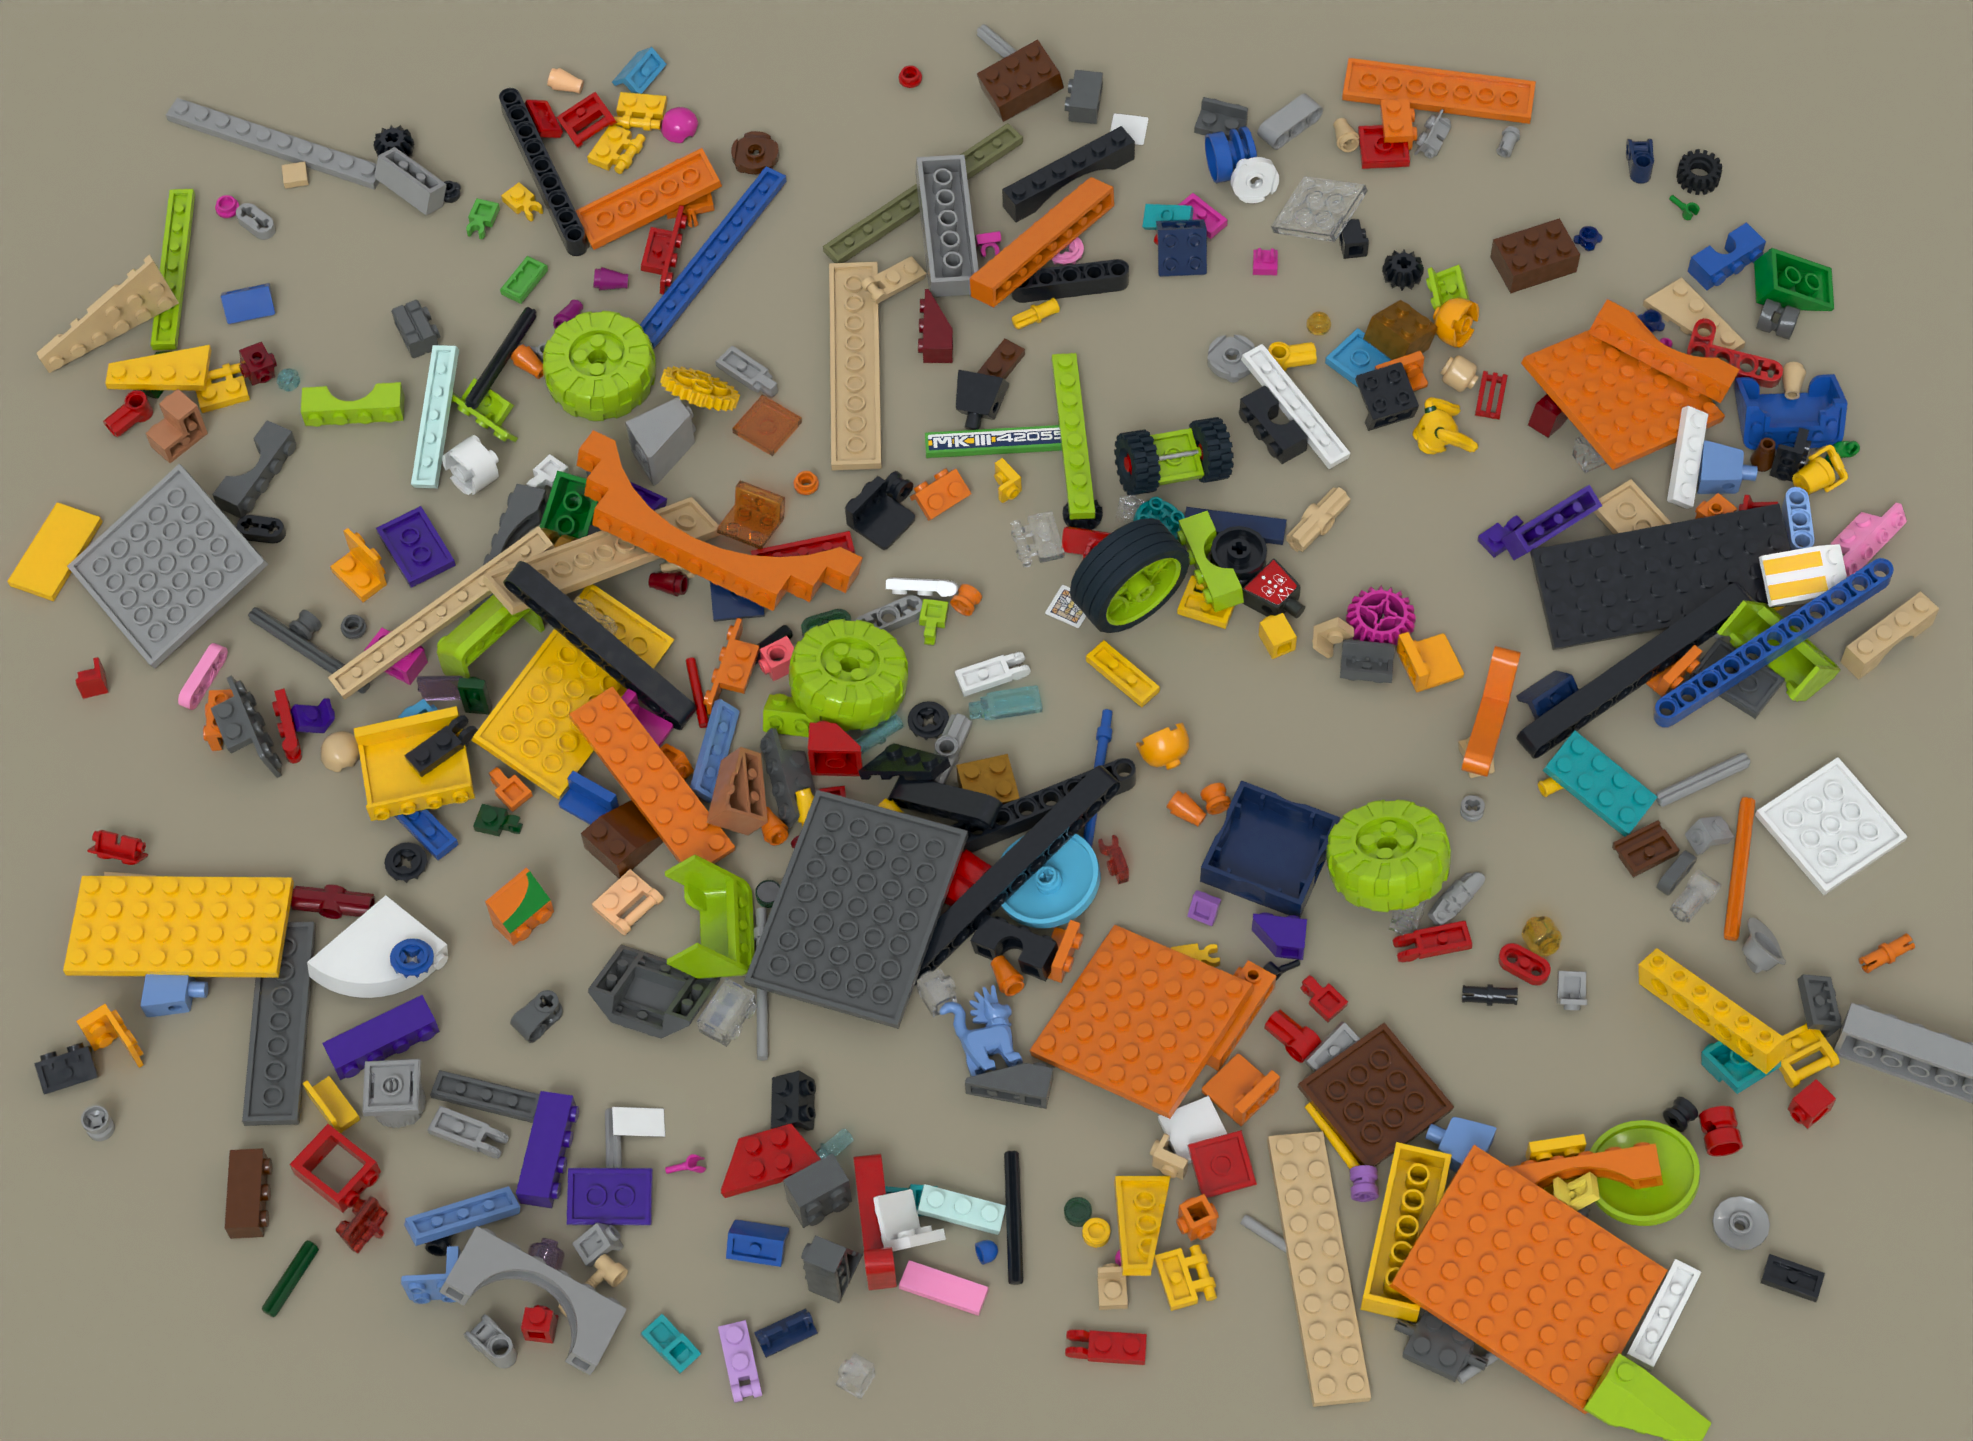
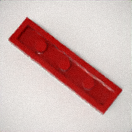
M850 531L752 550L751 555L769 557L803 556L842 547L855 554Z

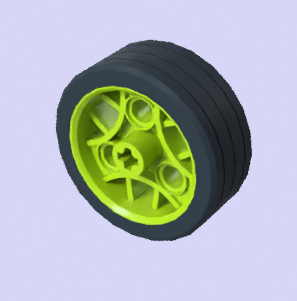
M1146 518L1130 522L1106 536L1082 560L1071 581V599L1100 632L1115 633L1132 628L1159 610L1177 591L1188 572L1190 563L1189 553L1160 520Z

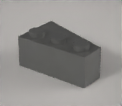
M815 1235L812 1243L806 1244L801 1256L804 1262L803 1269L806 1273L805 1279L807 1280L808 1290L840 1304L863 1254Z

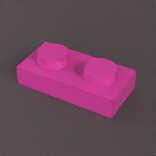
M1194 193L1178 204L1194 208L1192 220H1205L1207 237L1210 239L1227 226L1228 220Z

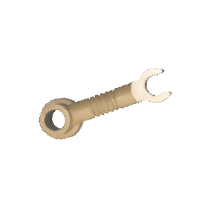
M603 1254L594 1264L597 1271L585 1284L595 1288L604 1280L610 1286L616 1287L625 1279L628 1270L621 1263H615L607 1254ZM559 1305L558 1308L561 1309L560 1312L566 1316V1313L563 1310L562 1306Z

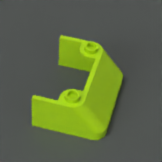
M493 594L450 634L443 636L437 643V655L443 673L458 685L459 678L470 677L468 666L521 618L541 633L545 630L542 618L530 608L511 615Z
M1743 600L1717 633L1722 636H1729L1731 638L1729 642L1735 648H1739L1784 619V617L1766 603ZM1794 626L1789 627L1793 632H1800ZM1808 638L1767 664L1776 674L1785 679V686L1788 689L1786 693L1789 695V698L1797 702L1808 700L1841 671L1839 666ZM1774 639L1767 641L1772 646L1780 645V643Z
M693 855L666 870V877L684 885L686 903L700 911L701 944L696 943L668 958L667 964L697 979L743 976L747 974L755 953L753 897L751 887L747 881L697 855Z

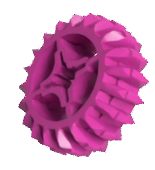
M1382 585L1376 591L1370 587L1368 593L1361 590L1359 597L1354 596L1352 599V603L1347 608L1348 614H1346V622L1354 627L1353 640L1360 639L1359 641L1388 643L1397 646L1400 634L1406 632L1412 634L1414 632L1416 616L1413 605H1409V597L1402 598L1401 591L1396 594L1393 593L1392 587L1385 591Z

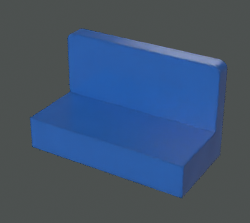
M270 283L221 293L227 323L231 324L274 315L275 309Z
M572 771L567 778L570 789L559 802L561 809L590 825L601 815L619 807L616 794L575 771Z
M734 1220L728 1232L726 1259L781 1267L789 1228Z

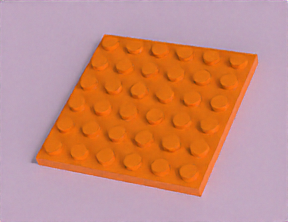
M1631 312L1638 324L1653 338L1658 340L1636 314ZM1589 330L1527 355L1521 362L1612 470L1676 443L1683 407L1690 406L1707 413L1706 429L1721 423L1725 417L1709 397L1589 334Z
M1114 925L1029 1051L1031 1056L1171 1119L1254 991L1253 983Z

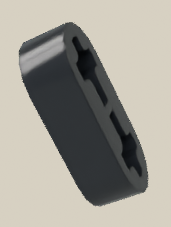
M246 515L237 522V529L248 541L273 544L281 542L286 536L284 525L277 518Z

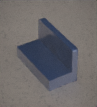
M1556 670L1516 697L1519 702L1529 705L1536 720L1579 689L1572 674Z

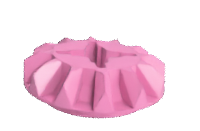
M1077 237L1065 247L1069 246V252H1064V254L1059 252L1051 259L1055 265L1058 263L1063 264V266L1070 263L1075 264L1078 259L1082 258L1084 246L1080 238Z

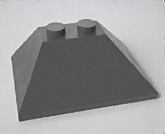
M621 944L588 988V993L610 1022L662 1039L691 1024L719 983L720 977L697 979L668 965L665 958Z

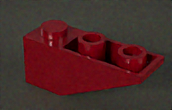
M925 289V299H920V313H924V318H919V333H923V338H918V353H923V363H953V328L930 290Z
M1546 394L1536 403L1528 426L1549 438L1564 424L1568 417Z

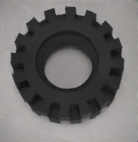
M1695 149L1694 154L1692 151H1689L1687 155L1684 154L1682 156L1676 178H1678L1677 182L1681 184L1683 190L1688 188L1687 192L1690 194L1692 190L1696 191L1695 195H1699L1700 191H1702L1703 195H1706L1708 190L1713 192L1715 187H1718L1723 166L1718 157L1714 159V153L1707 155V150L1700 153V149ZM1702 169L1708 175L1699 176L1692 173L1691 170Z

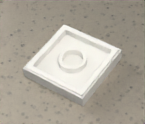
M1209 1096L1177 1108L1171 1119L1162 1115L1158 1116V1121L1164 1133L1170 1135L1169 1144L1174 1154L1187 1159L1188 1164L1192 1163L1187 1148L1188 1144L1227 1134Z

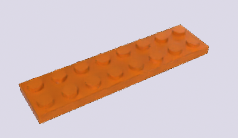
M1349 58L1342 100L1380 105V101L1384 99L1409 98L1410 108L1439 112L1443 109V113L1530 124L1536 81Z
M613 686L569 714L570 720L679 863L693 855H697L715 864L735 851L734 844L721 827L706 823L709 814L708 810Z

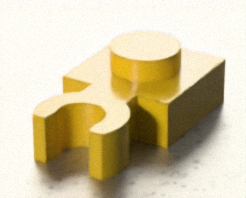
M520 182L501 195L502 201L517 214L524 211L529 221L534 220L532 211H538L540 214H543L542 205L536 202L535 195Z
M1198 943L1171 947L1175 951L1213 967L1220 965V957H1209V954L1217 953L1218 946L1216 944H1210L1204 950H1199Z

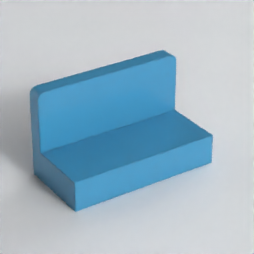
M652 47L641 50L635 54L612 83L614 86L624 83L632 93L642 94L667 64Z

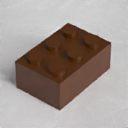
M1038 39L977 73L981 89L1003 122L1064 88L1059 70Z
M1559 218L1493 239L1490 258L1511 294L1576 273L1580 253Z

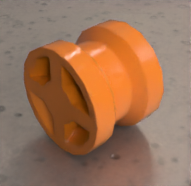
M962 584L958 588V595L953 596L950 604L960 614L970 616L975 610L974 606L982 600V595L973 586Z
M1223 783L1210 784L1200 792L1202 800L1207 803L1206 810L1211 815L1223 813L1230 806L1231 799L1229 796H1226L1227 789Z

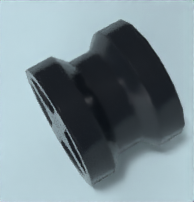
M898 471L892 472L885 479L886 494L893 495V499L898 503L904 501L913 489V483L909 479L904 480L902 474Z
M1677 1097L1673 1102V1106L1666 1108L1663 1112L1665 1121L1679 1132H1684L1688 1127L1689 1121H1694L1699 1115L1696 1107L1684 1097Z

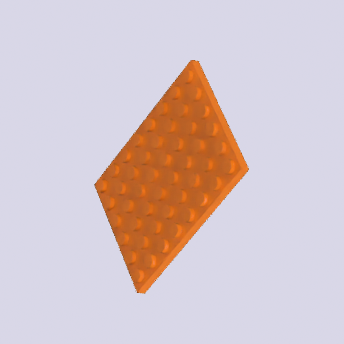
M1473 1145L1389 1286L1580 1412L1587 1414L1588 1412L1583 1408L1606 1366L1618 1353H1622L1668 1270L1487 1152Z

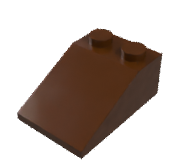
M632 800L601 815L581 832L584 848L619 879L628 870H633L663 843L662 839Z

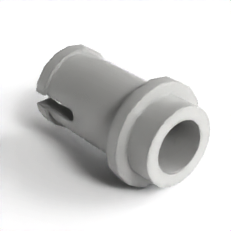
M1508 126L1502 131L1503 137L1496 150L1497 154L1501 157H1510L1515 143L1520 140V131L1514 126Z

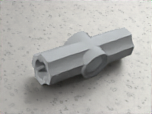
M958 713L955 715L951 714L942 736L935 742L934 754L948 757L951 766L934 780L928 781L945 784L952 768L958 763L959 753L972 727V721L966 716ZM945 750H950V751H952L951 753H948V754L942 753V752L945 751Z

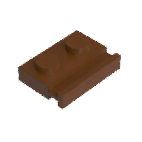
M1659 820L1613 842L1612 845L1613 850L1617 851L1620 860L1632 877L1677 856L1680 851L1667 831L1663 830L1660 826Z

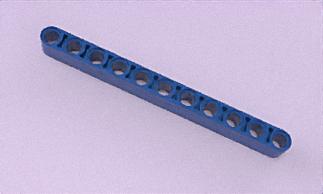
M1884 558L1872 561L1661 697L1656 702L1654 710L1656 724L1664 728L1673 726L1885 589L1889 585L1894 571L1892 563ZM1882 571L1886 576L1879 577L1874 572ZM1861 585L1865 590L1858 591L1853 586ZM1832 599H1841L1843 604L1837 605L1832 602ZM1818 612L1822 617L1814 618L1810 613ZM1797 626L1801 629V631L1793 632L1789 629V627ZM1774 639L1777 640L1780 643V645L1772 646L1767 641ZM1753 653L1758 656V659L1751 660L1746 655ZM1732 667L1737 670V673L1729 674L1725 671V668ZM1711 681L1716 686L1713 688H1708L1703 684V682ZM1690 695L1694 700L1687 702L1682 699V696ZM1669 709L1673 714L1665 716L1660 713V710Z

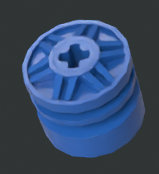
M1247 126L1240 127L1238 132L1235 128L1230 129L1228 140L1223 131L1209 133L1205 136L1206 160L1211 177L1216 184L1231 181L1233 169L1235 170L1239 160L1257 157L1256 146Z

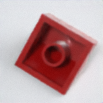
M828 721L809 723L808 756L811 775L860 776L858 771L863 767L861 746L836 723Z

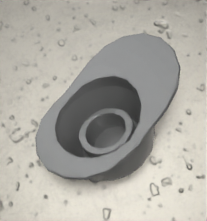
M1749 918L1747 924L1750 936L1745 942L1742 951L1752 972L1769 971L1779 963L1785 965L1786 961L1782 956L1780 946L1773 933L1761 921Z

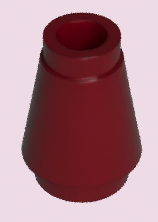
M680 571L651 573L648 584L650 588L678 597L686 593L688 577Z

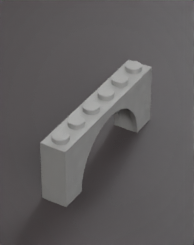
M476 1226L439 1292L465 1306L470 1297L479 1289L500 1280H523L542 1287L560 1303L569 1321L571 1344L565 1362L591 1375L627 1309L622 1307L616 1299L606 1298L597 1293L591 1285L581 1284L572 1279L567 1272L548 1266L542 1258L530 1256L521 1251V1248L515 1243L505 1242L498 1238L493 1231Z

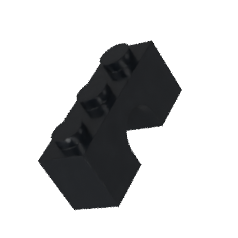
M1264 385L1240 399L1239 416L1244 423H1248L1251 426L1256 438L1266 444L1270 455L1273 458L1276 457L1281 464H1284L1307 451L1308 436L1294 419L1282 425L1271 421L1278 417L1279 401Z
M986 914L970 940L975 954L990 960L1003 955L1011 949L1021 950L1022 953L1018 958L1021 971L1045 982L1051 973V965L1058 951L1057 942L1047 935L1039 936L1024 926L1016 927L1009 924L1002 917L995 916L994 918Z

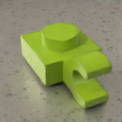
M923 599L919 625L925 626L924 644L935 645L937 628H945L949 602Z

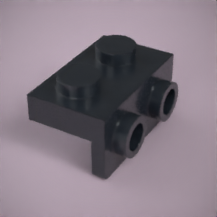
M1799 428L1793 447L1782 444L1778 445L1770 476L1782 481L1793 482V475L1798 469L1804 467L1812 442L1807 440L1809 430Z
M799 1070L772 1078L771 1129L792 1124L794 1127L800 1126L807 1131L814 1130L816 1085L813 1078Z

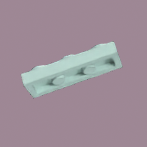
M924 1184L917 1214L998 1235L1006 1205Z

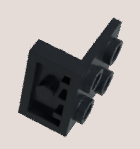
M1401 362L1356 376V383L1368 410V416L1365 420L1368 431L1415 416L1419 404Z

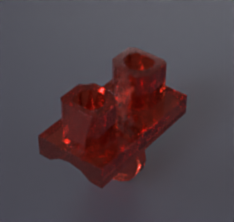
M372 1196L368 1200L358 1199L352 1209V1212L356 1215L351 1222L341 1221L336 1228L338 1235L356 1253H359L366 1242L368 1243L373 1236L381 1239L385 1234L380 1226L385 1221L384 1218L388 1212Z

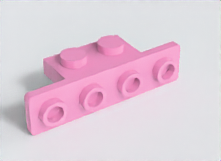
M1895 503L1882 517L1861 512L1831 542V545L1840 544L1842 553L1845 554L1843 560L1847 577L1863 568L1906 524L1907 520L1902 504Z

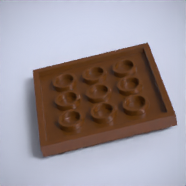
M1385 1022L1302 1080L1297 1086L1353 1154L1359 1164L1376 1167L1394 1154L1396 1142L1409 1143L1427 1130L1431 1124H1435L1454 1109L1452 1103Z

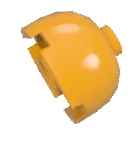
M1458 297L1449 299L1441 307H1438L1433 314V320L1437 326L1436 335L1439 339L1452 347H1463L1475 330L1471 328L1473 320L1478 322V304Z
M1183 723L1175 724L1177 728L1171 731L1169 727L1143 738V743H1136L1140 755L1147 764L1156 768L1165 766L1167 770L1181 765L1180 759L1189 750V737Z

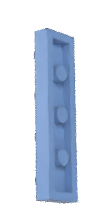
M722 699L714 701L690 785L695 795L708 803L712 801L722 759L728 756L740 713L738 709Z
M508 1186L405 1218L404 1226L415 1246L475 1228L476 1226L479 1227L520 1213V1205Z

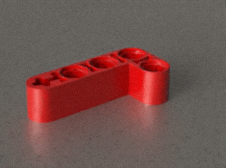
M1705 318L1695 323L1687 354L1691 355L1693 352L1699 351L1705 358H1725L1729 364L1740 369L1742 364H1749L1753 370L1751 372H1744L1740 369L1735 378H1753L1758 382L1759 386L1765 388H1773L1779 384L1783 375V367L1779 362L1713 345L1716 333L1715 323ZM1702 328L1710 331V335L1702 337L1698 334V330ZM1758 367H1761L1760 374L1756 375ZM1769 370L1774 371L1772 378L1768 377Z

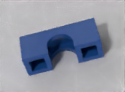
M1746 222L1728 234L1724 249L1729 254L1718 253L1709 245L1691 257L1688 273L1706 290L1713 286H1719L1726 278L1732 274L1740 273L1745 266L1751 262L1754 263V261L1764 254L1763 250L1766 241Z

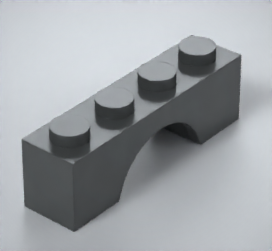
M268 420L264 423L253 438L260 454V459L256 466L245 474L226 476L212 494L216 505L221 510L238 518L246 516L248 512L252 511L256 500L261 493L267 490L269 482L281 471L285 460L296 449L297 444L291 430Z

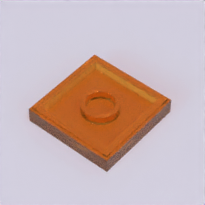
M761 395L735 424L732 430L737 436L773 456L802 423V418L766 396Z

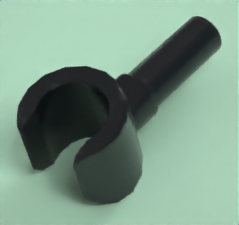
M1297 959L1279 967L1270 961L1263 969L1276 975L1277 981L1282 973L1300 966V961Z

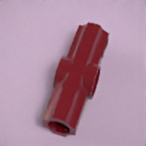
M330 884L326 885L324 889L295 886L291 899L292 910L317 912L329 919H339L342 915L361 917L375 905L374 894L347 891L341 886Z

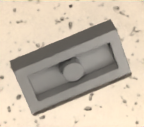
M1341 1022L1304 1061L1315 1072L1359 1041L1360 1038L1345 1022Z

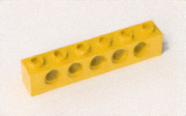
M1658 948L1638 964L1639 984L1763 1073L1767 1074L1785 1058V1037Z

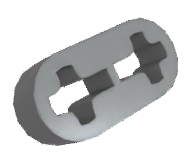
M251 203L242 204L236 209V216L242 227L262 240L273 237L276 229L271 217Z

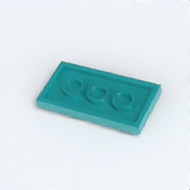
M1575 730L1542 770L1624 837L1631 833L1658 798Z

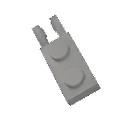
M442 1106L439 1107L428 1128V1132L431 1135L478 1153L480 1151L495 1159L500 1157L501 1151L494 1146L484 1143L486 1137L488 1136L492 1140L504 1144L509 1139L508 1135L504 1132L490 1127L487 1123Z

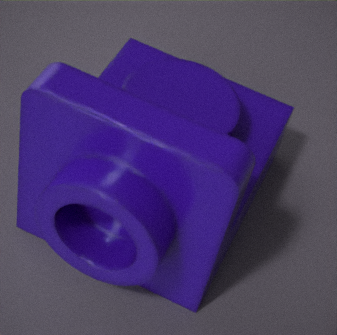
M324 698L318 706L295 704L290 710L296 732L325 733L335 719V711L331 706L329 698Z

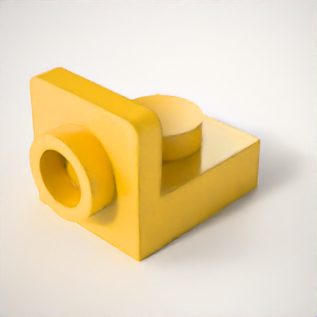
M1003 458L995 462L994 477L1000 485L998 488L999 500L1001 503H1004L1007 500L1016 498L1022 491L1021 477Z

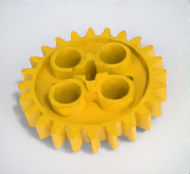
M673 366V368L667 367V369H664L660 380L661 386L665 387L666 391L672 392L671 395L679 396L680 400H688L690 404L706 407L709 410L714 408L717 411H720V409L732 411L733 408L736 409L740 397L738 391L734 390L733 386H729L728 382L720 381V378L711 377V374L700 370H693L692 368L687 370L682 366L680 368Z

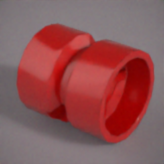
M1716 1106L1706 1109L1699 1114L1701 1130L1706 1134L1704 1136V1143L1708 1155L1726 1156L1742 1149L1743 1143L1740 1131L1736 1129L1738 1122L1733 1107Z

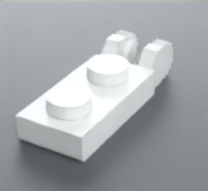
M890 577L886 580V589H892V594H907V590H917V595L931 596L933 591H937L942 597H950L957 594L959 586L952 580Z
M1017 652L1006 656L1001 655L956 670L955 677L965 697L1010 682L1012 679L1019 680L1027 677L1031 670L1027 665L1009 669V667L1019 665L1025 660L1023 652Z

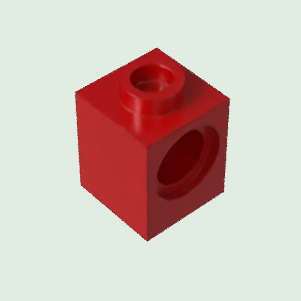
M1815 1079L1792 1099L1788 1110L1797 1123L1803 1124L1809 1129L1832 1109L1836 1098Z

